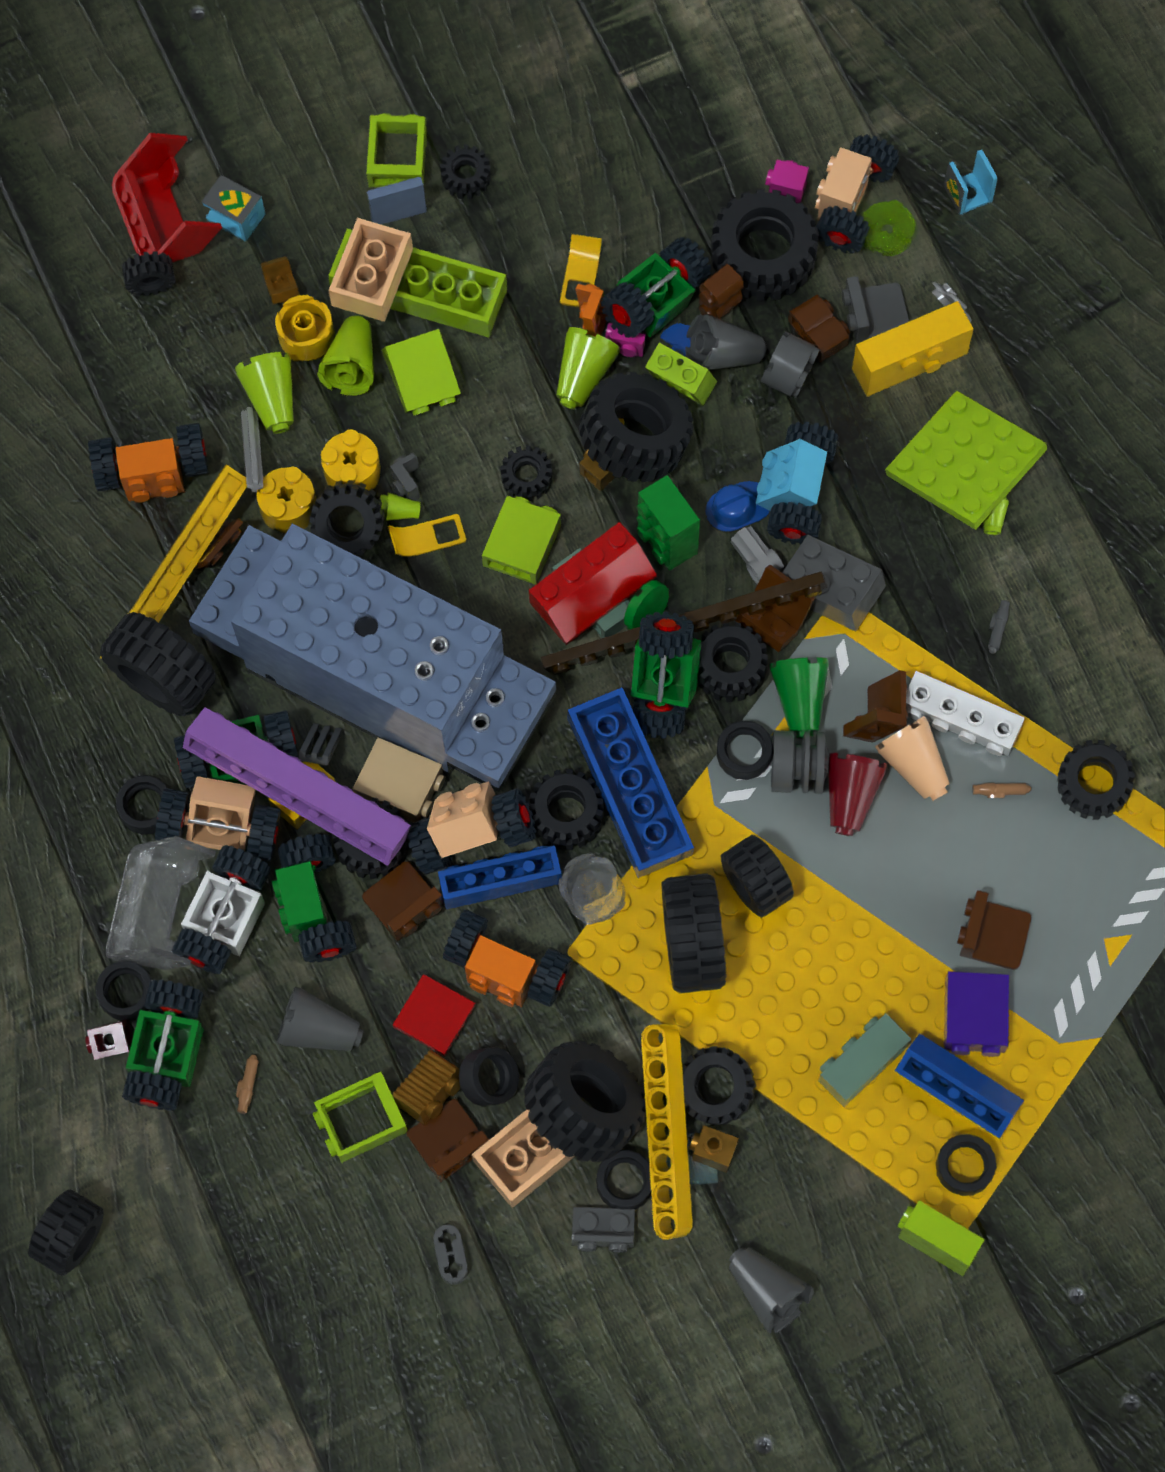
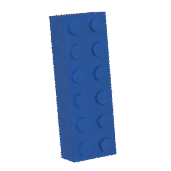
M623 687L568 709V722L595 783L601 791L603 801L637 878L692 856L694 846Z

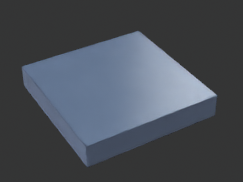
M415 177L367 191L371 220L374 223L382 225L427 212L421 177Z

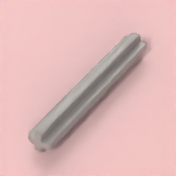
M247 407V410L241 411L246 486L252 492H257L258 489H262L264 486L258 414L252 407Z

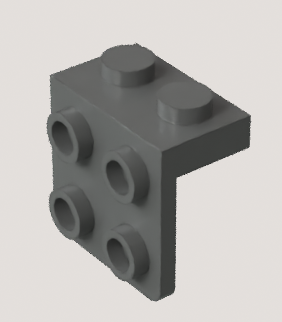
M858 276L847 278L846 287L841 290L843 305L848 306V327L850 331L854 332L856 343L909 322L899 283L894 282L861 288Z

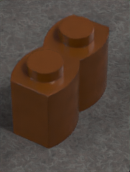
M725 264L700 285L699 311L702 315L708 314L721 319L742 301V277L729 264Z
M815 295L789 311L788 320L801 339L816 345L815 347L820 349L816 359L822 362L848 346L850 330L844 321H838L833 316L834 310L829 301L826 299L822 300L819 295Z

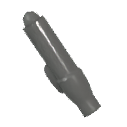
M1006 600L1001 601L999 609L993 614L990 629H992L988 644L991 654L999 651L1005 625L1008 621L1010 602Z

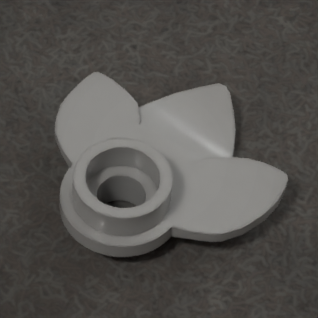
M938 282L932 283L935 286L932 293L944 306L959 301L970 322L972 321L970 315L965 311L967 305L956 297V292L947 283L942 286Z

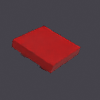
M423 974L392 1026L437 1053L446 1056L476 1004Z

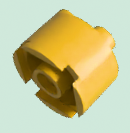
M300 295L288 299L275 317L280 346L285 353H289L290 359L294 361H311L322 357L334 339V327L329 308L325 303L315 300L312 296Z
M350 429L334 436L324 446L321 452V462L328 486H335V483L338 481L347 484L348 480H353L354 485L365 484V489L368 491L376 487L380 478L381 467L377 448L370 438L358 433L356 430Z
M293 466L275 469L263 477V488L257 490V502L266 525L272 529L282 531V533H287L292 523L303 529L310 525L311 510L316 502L314 488L308 476L301 472L299 468Z

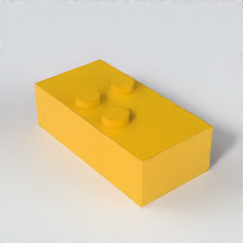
M956 301L856 344L852 370L868 397L924 372L932 373L938 370L941 365L968 354L974 328L959 301Z

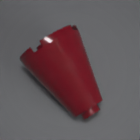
M829 753L830 826L836 828V834L853 836V831L860 832L885 775L887 763L879 764V760L847 754L846 759L838 758V753Z

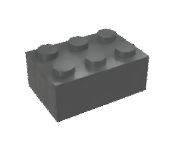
M807 535L782 573L791 580L822 571L828 588L821 589L822 593L814 596L815 600L810 610L853 631H857L886 586L882 569Z

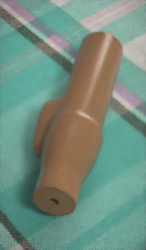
M984 783L972 786L973 795H985L987 798H1005V795H1026V793L1031 791V787L1026 785V783Z
M254 1054L247 1059L243 1080H239L237 1085V1112L247 1114L248 1106L253 1096V1087L259 1063L257 1056Z

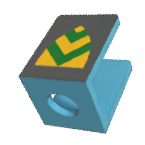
M981 149L977 151L974 169L970 174L961 177L954 162L948 163L944 187L959 215L992 202L998 178ZM967 186L974 188L976 191V196L972 199H967Z
M223 175L219 176L202 200L203 205L211 209L206 216L207 221L221 223L223 230L245 242L265 216L264 205L260 195Z

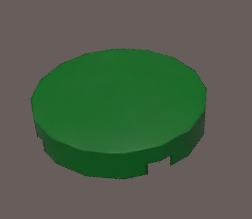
M658 580L649 581L640 588L643 592L639 596L635 595L632 597L624 616V624L628 626L627 630L640 627L641 619L643 617L646 618L647 614L653 615L654 612H659L660 615L663 614L669 598V589L666 585Z

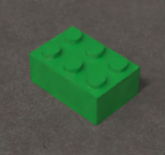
M666 475L638 492V505H636L638 510V516L636 517L638 527L636 530L642 541H648L653 547L652 553L660 565L664 563L670 571L698 554L700 519L669 476Z

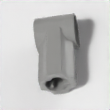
M751 526L742 528L731 538V544L745 561L746 568L757 585L768 565H772L780 572L784 571V565L773 549L766 547Z

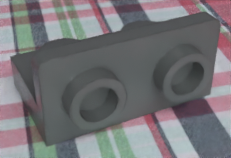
M573 1207L572 1246H578L579 1251L586 1252L596 1251V1247H609L610 1252L624 1253L627 1252V1248H634L635 1209Z

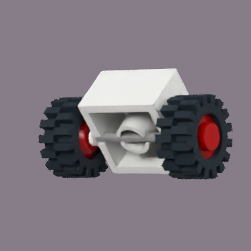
M228 845L222 846L212 866L213 871L218 873V875L206 872L181 923L183 928L171 950L173 954L181 960H185L186 963L194 965L196 968H201L206 972L210 971L213 974H221L231 953L237 956L241 955L265 905L262 894L259 891L262 889L271 871V867L266 862L261 861L262 859L254 857L253 854L246 853L240 848L236 849Z

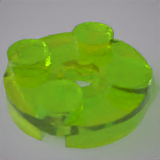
M897 200L880 202L863 212V221H867L869 223L868 226H870L864 241V246L868 250L881 252L883 256H895L904 252L910 246L914 237L915 221L912 214L903 207L901 202ZM884 224L893 226L892 233L889 234L886 230L881 231L880 229Z

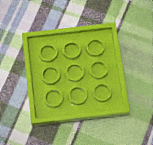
M956 390L887 466L885 471L888 477L976 530L1046 452L1047 444Z

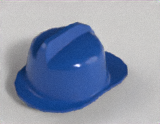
M746 481L735 485L731 484L724 486L712 495L706 506V515L710 524L720 531L731 532L767 517L770 511L756 504L758 482Z

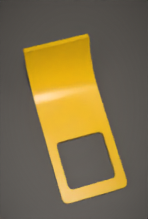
M571 235L569 258L560 298L562 305L579 307L577 300L565 298L570 280L595 285L602 238Z
M458 514L408 527L388 526L395 553L399 556L411 557L466 542L465 533ZM454 520L460 538L438 544L433 525Z

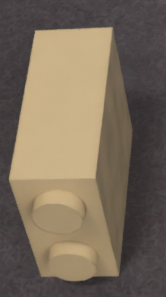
M378 737L352 789L354 793L366 800L378 798L380 804L384 800L390 802L391 808L396 807L400 811V816L414 823L420 821L422 817H428L433 806L432 796L435 791L440 792L446 776L443 775L442 764Z

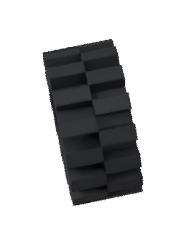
M465 144L463 150H460L459 145L455 146V152L453 153L451 149L448 150L447 157L443 156L442 164H440L444 188L446 191L449 189V193L452 196L457 192L460 199H463V194H467V199H472V193H475L478 197L481 195L480 189L485 192L487 184H490L489 159L485 157V153L482 150L478 153V147L473 146L472 150H469V145ZM463 165L473 166L476 169L475 175L467 179L457 177L455 171Z
M155 251L152 254L143 252L144 255L135 254L134 258L129 257L127 262H123L122 272L125 288L131 294L135 293V295L140 296L144 293V296H149V293L157 295L159 294L158 291L165 292L167 288H172L173 284H175L172 259L169 255L166 256L165 253L158 255V252Z
M526 445V450H522L521 446L516 447V453L512 450L508 452V458L504 457L502 460L503 465H501V479L505 491L509 490V495L513 498L517 495L518 497H527L529 501H533L532 496H536L539 499L542 497V492L546 494L549 491L548 486L552 484L553 477L552 464L550 459L548 460L547 454L545 452L540 454V448L537 447L532 451L530 445ZM523 465H531L536 468L538 475L533 481L523 482L516 477L517 469Z

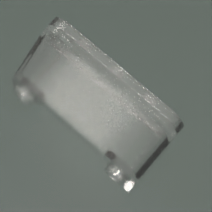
M177 836L134 846L126 860L106 945V956L115 961H131L141 966L164 970L190 966V959L173 954L171 950L176 941L170 940L169 937L181 885H186L193 881L199 873V860L215 857L216 851Z

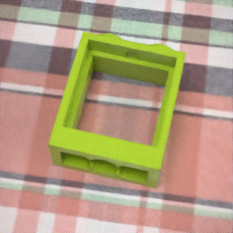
M385 113L370 115L366 172L368 187L380 188L415 177H421L424 186L427 135L425 117L415 114L406 116H392ZM378 133L417 134L415 165L376 164Z
M660 342L645 366L654 379L658 381L662 379L667 382L666 385L668 387H674L679 393L704 406L717 383V380L707 368Z
M378 1072L314 1102L317 1111L312 1113L319 1130L326 1128L330 1137L325 1140L327 1148L332 1157L338 1155L341 1163L397 1138L408 1131L382 1072ZM376 1090L392 1127L343 1149L327 1112Z

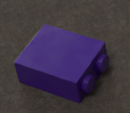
M948 971L945 978L944 1049L951 1050V1053L954 1055H968L970 1051L982 1052L983 1056L997 1057L1000 1056V1053H1005L1008 1047L1009 975Z

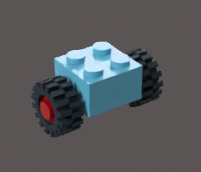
M796 422V425L792 423L787 429L784 445L766 452L763 458V470L761 480L757 486L756 504L770 511L767 526L768 534L770 536L774 535L773 538L777 540L781 538L782 542L790 541L791 544L796 545V543H799L801 545L807 535L818 539L822 515L818 514L819 511L812 510L810 506L817 504L824 466L833 461L838 441V435L834 434L835 431L832 429L828 430V427L825 425L820 427L819 423H814V425H811L810 422H804V424Z

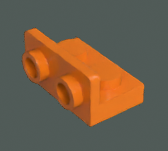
M577 284L575 290L580 308V318L583 320V329L588 330V335L596 336L598 334L602 336L607 323L605 319L607 314H603L602 309L604 307L601 306L602 298L605 296L604 290L592 284H587L586 286Z

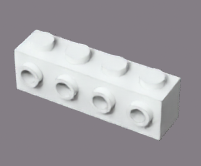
M915 671L906 693V710L909 718L918 720L925 716L927 721L931 722V726L936 730L945 733L948 730L959 735L958 738L969 744L977 742L986 746L985 749L996 756H1002V754L1009 756L1025 719L1020 715L918 671Z

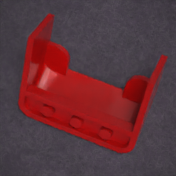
M149 133L113 178V194L136 254L140 256L144 255L143 252L152 254L155 251L158 252V255L165 253L166 256H170L172 263L199 254L222 229L221 223L183 221L170 187L179 176V167L174 156L188 141L186 136Z

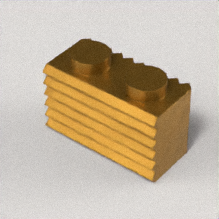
M429 1050L427 1055L416 1065V1068L412 1070V1073H409L400 1087L393 1092L392 1096L396 1105L418 1122L425 1125L430 1118L435 1119L440 1114L443 1103L449 1095L454 1096L460 1090V1070L434 1051Z

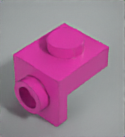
M608 323L606 338L619 346V353L626 357H643L645 334L639 333L633 338L631 336L627 338L624 334L620 335L617 328L613 329L611 327L612 323Z

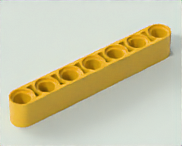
M653 1024L647 1026L641 1036L653 1226L658 1237L669 1240L687 1236L693 1224L681 1042L679 1031L672 1024ZM660 1032L662 1033V1036H663V1042H662V1044H660L659 1039H658ZM662 1063L664 1064V1067H665V1073H664V1075L661 1073V1064H662ZM664 1094L666 1095V1098H667V1104H666V1106L663 1104V1095H664ZM666 1125H667L668 1128H669V1136H668V1137H667L666 1134H665V1126H666ZM668 1156H669V1158L671 1159V1167H670V1168H669L668 1165H667V1157H668ZM670 1187H671V1189L673 1190V1198H672V1199H671L670 1196H669V1188H670ZM672 1219L675 1222V1230L671 1227Z

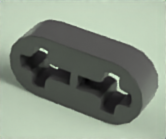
M440 1226L434 1234V1246L439 1271L446 1283L457 1285L462 1283L468 1274L462 1237L455 1226ZM449 1232L453 1237L456 1236V1240L452 1241V1252H447L445 1243H439V1240L444 1238L443 1233ZM451 1257L455 1258L457 1267H463V1270L458 1271V1277L452 1278L451 1273H445V1270L450 1268L448 1258Z

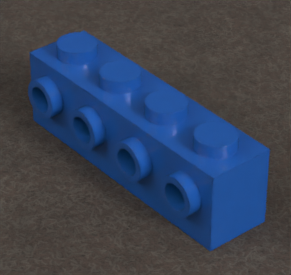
M540 846L528 852L509 853L501 858L492 860L482 859L470 865L450 866L443 871H438L446 910L562 884V873L555 846Z
M920 1033L909 1046L895 1069L897 1073L999 1139L1024 1101Z

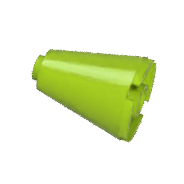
M357 315L346 318L319 364L317 375L320 382L330 390H332V387L341 389L340 394L360 395L366 393L371 384H373L371 325L365 318Z
M569 327L566 333L556 394L561 399L560 404L573 410H575L576 406L582 407L620 351L619 346L611 340L598 334L596 336L588 335V330L577 327Z
M281 352L258 355L250 358L251 364L245 367L243 362L239 363L235 367L236 375L266 430L273 431V434H280L290 430L289 426L294 423L292 372L289 353H286L284 357H282Z

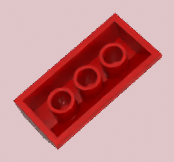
M618 522L529 589V602L567 645L632 596L644 584L653 580L657 574L637 540L621 522Z

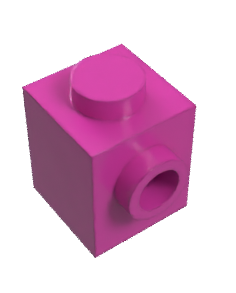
M777 160L774 170L769 169L765 185L770 186L769 193H772L774 189L781 191V195L785 197L787 194H790L796 198V203L799 204L802 202L807 185L809 167L798 165L790 160Z

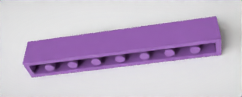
M204 707L187 729L183 743L184 749L385 865L389 866L406 841L411 825L406 823L401 817L392 815L380 808L375 802L357 795L349 787L331 780L323 772L316 771L303 764L297 757L289 756L277 749L272 743L263 741L251 734L246 728L239 727L228 721L220 713L213 712Z

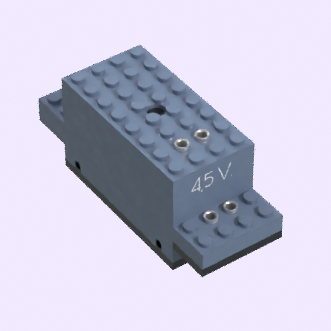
M293 523L282 541L249 525L189 620L193 634L244 659L247 672L376 739L379 737L442 764L443 773L447 776H450L453 769L480 783L489 781L492 788L500 792L557 694L556 681L504 655L501 629Z

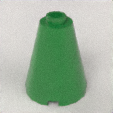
M817 657V663H811V660H808V658L776 661V664L770 663V671L789 731L796 733V738L798 739L803 738L805 731H809L810 738L814 737V732L820 729L829 660L827 658Z

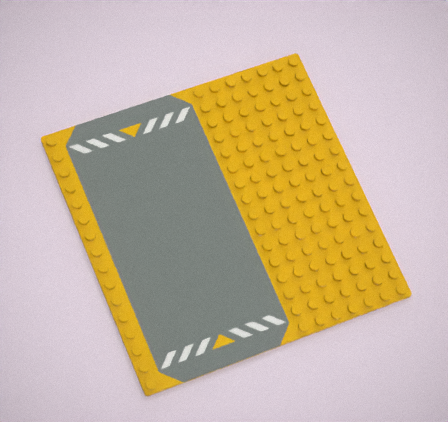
M868 612L857 631H853L829 618L821 616L789 659L808 658V660H811V663H817V657L829 660L820 729L817 731L825 733L828 752L838 753V758L846 759L847 754L879 760V764L887 763L885 775L860 832L853 831V836L836 834V828L830 826L828 776L823 786L822 794L814 793V780H809L808 793L802 792L800 780H794L791 793L772 792V758L767 770L760 776L749 780L735 779L726 774L720 767L715 755L676 807L694 846L693 855L640 878H637L633 866H631L569 947L567 953L568 956L573 958V961L660 1023L675 1026L679 1031L680 1037L698 1050L717 1046L737 1053L752 1069L756 1091L915 1204L920 1200L966 1229H969L1165 948V809L1133 788L1127 803L1123 805L1119 812H1113L1112 816L1108 818L1100 816L1099 820H1093V816H1087L1085 819L1080 817L1081 813L1077 811L1074 814L1069 810L1070 806L1068 804L1064 805L1062 802V795L1058 793L1057 788L1060 766L1064 761L1065 755L1069 751H1073L1071 746L870 612ZM899 670L906 672L907 687L915 671H918L1025 718L1009 756L991 754L985 749L986 746L977 742L975 744L966 743L958 738V734L949 730L946 733L936 730L931 726L932 723L929 722L950 783L945 787L948 792L932 801L930 796L924 799L875 748L876 745L898 731L871 743L844 737L843 725L855 720L857 716L868 713V686ZM772 680L742 720L753 721L763 726L770 734L772 744L774 730L789 731L774 680ZM908 717L906 726L911 725L917 720ZM814 732V737L810 738V745H815L817 732ZM794 733L795 743L802 744V739L796 738V733ZM739 735L730 740L727 746V753L733 763L740 766H749L759 760L762 755V747L756 738L750 735ZM1087 766L1078 774L1079 784L1085 791L1091 794L1106 793L1113 786L1111 774L1100 766ZM984 783H1026V785L1031 787V791L1026 793V795H1005V798H987L985 795H973L972 786ZM750 835L760 838L774 852L787 872L793 887V898L765 917L756 915L743 903L727 879L721 864V854ZM707 873L714 877L717 888L725 950L726 984L722 988L715 990L678 993L673 990L661 885L669 877ZM977 890L989 893L987 902L1028 912L1031 915L1028 935L1018 969L1011 970L959 956L962 945L957 944L961 926L967 927L969 919L968 916H964L968 898L974 899ZM948 971L1009 975L1008 1047L1005 1053H1000V1056L997 1057L983 1056L982 1052L970 1051L968 1055H955L1024 1100L1000 1139L897 1073L895 1069L907 1049L845 1107L818 1081L822 1073L819 1069L829 1058L833 1057L836 1060L844 1052L841 1048L853 1036L856 1039L860 1038L866 1032L863 1029L864 1026L873 1017L877 1016L880 1019L885 1013L912 1039L910 1045L920 1033L944 1048L945 978ZM971 1134L980 1137L990 1145L995 1154L996 1170L993 1179L983 1191L975 1195L960 1196L950 1192L941 1184L936 1174V1160L940 1149L949 1139L957 1135ZM963 1147L954 1150L949 1156L948 1170L957 1181L972 1183L982 1175L984 1161L976 1150Z

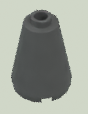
M708 314L696 316L687 332V338H691L690 347H685L686 357L708 370L757 364L765 357L767 352V345L762 336Z
M293 988L285 1010L284 1020H282L277 1044L289 1047L351 1051L353 1046L359 1047L364 1031L359 1029L360 1022L304 989Z
M751 1247L746 1249L739 1248L729 1259L731 1262L729 1266L731 1274L768 1333H771L772 1329L775 1332H779L787 1327L802 1313L798 1309L801 1303L804 1301L808 1305L812 1299L814 1289L807 1282Z

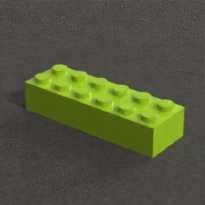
M347 228L340 248L338 250V253L336 255V258L334 260V263L332 265V268L330 270V273L328 275L330 285L332 283V280L334 278V275L336 273V270L338 268V265L340 263V260L342 258V255L352 233V229ZM413 247L390 309L489 338L507 292L506 274Z

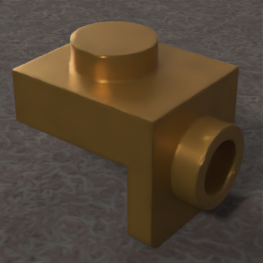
M286 256L261 264L266 286L273 304L286 302L292 297L300 296L289 260Z

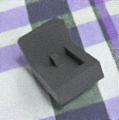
M414 452L408 456L402 455L393 462V465L390 466V470L394 480L392 485L396 493L401 497L405 496L407 499L416 501L419 499L418 486L409 475V473L419 467L418 459Z

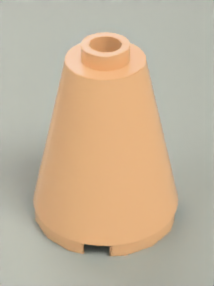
M925 716L875 746L878 753L924 799L930 796L932 801L948 792L945 787L950 783L929 722Z

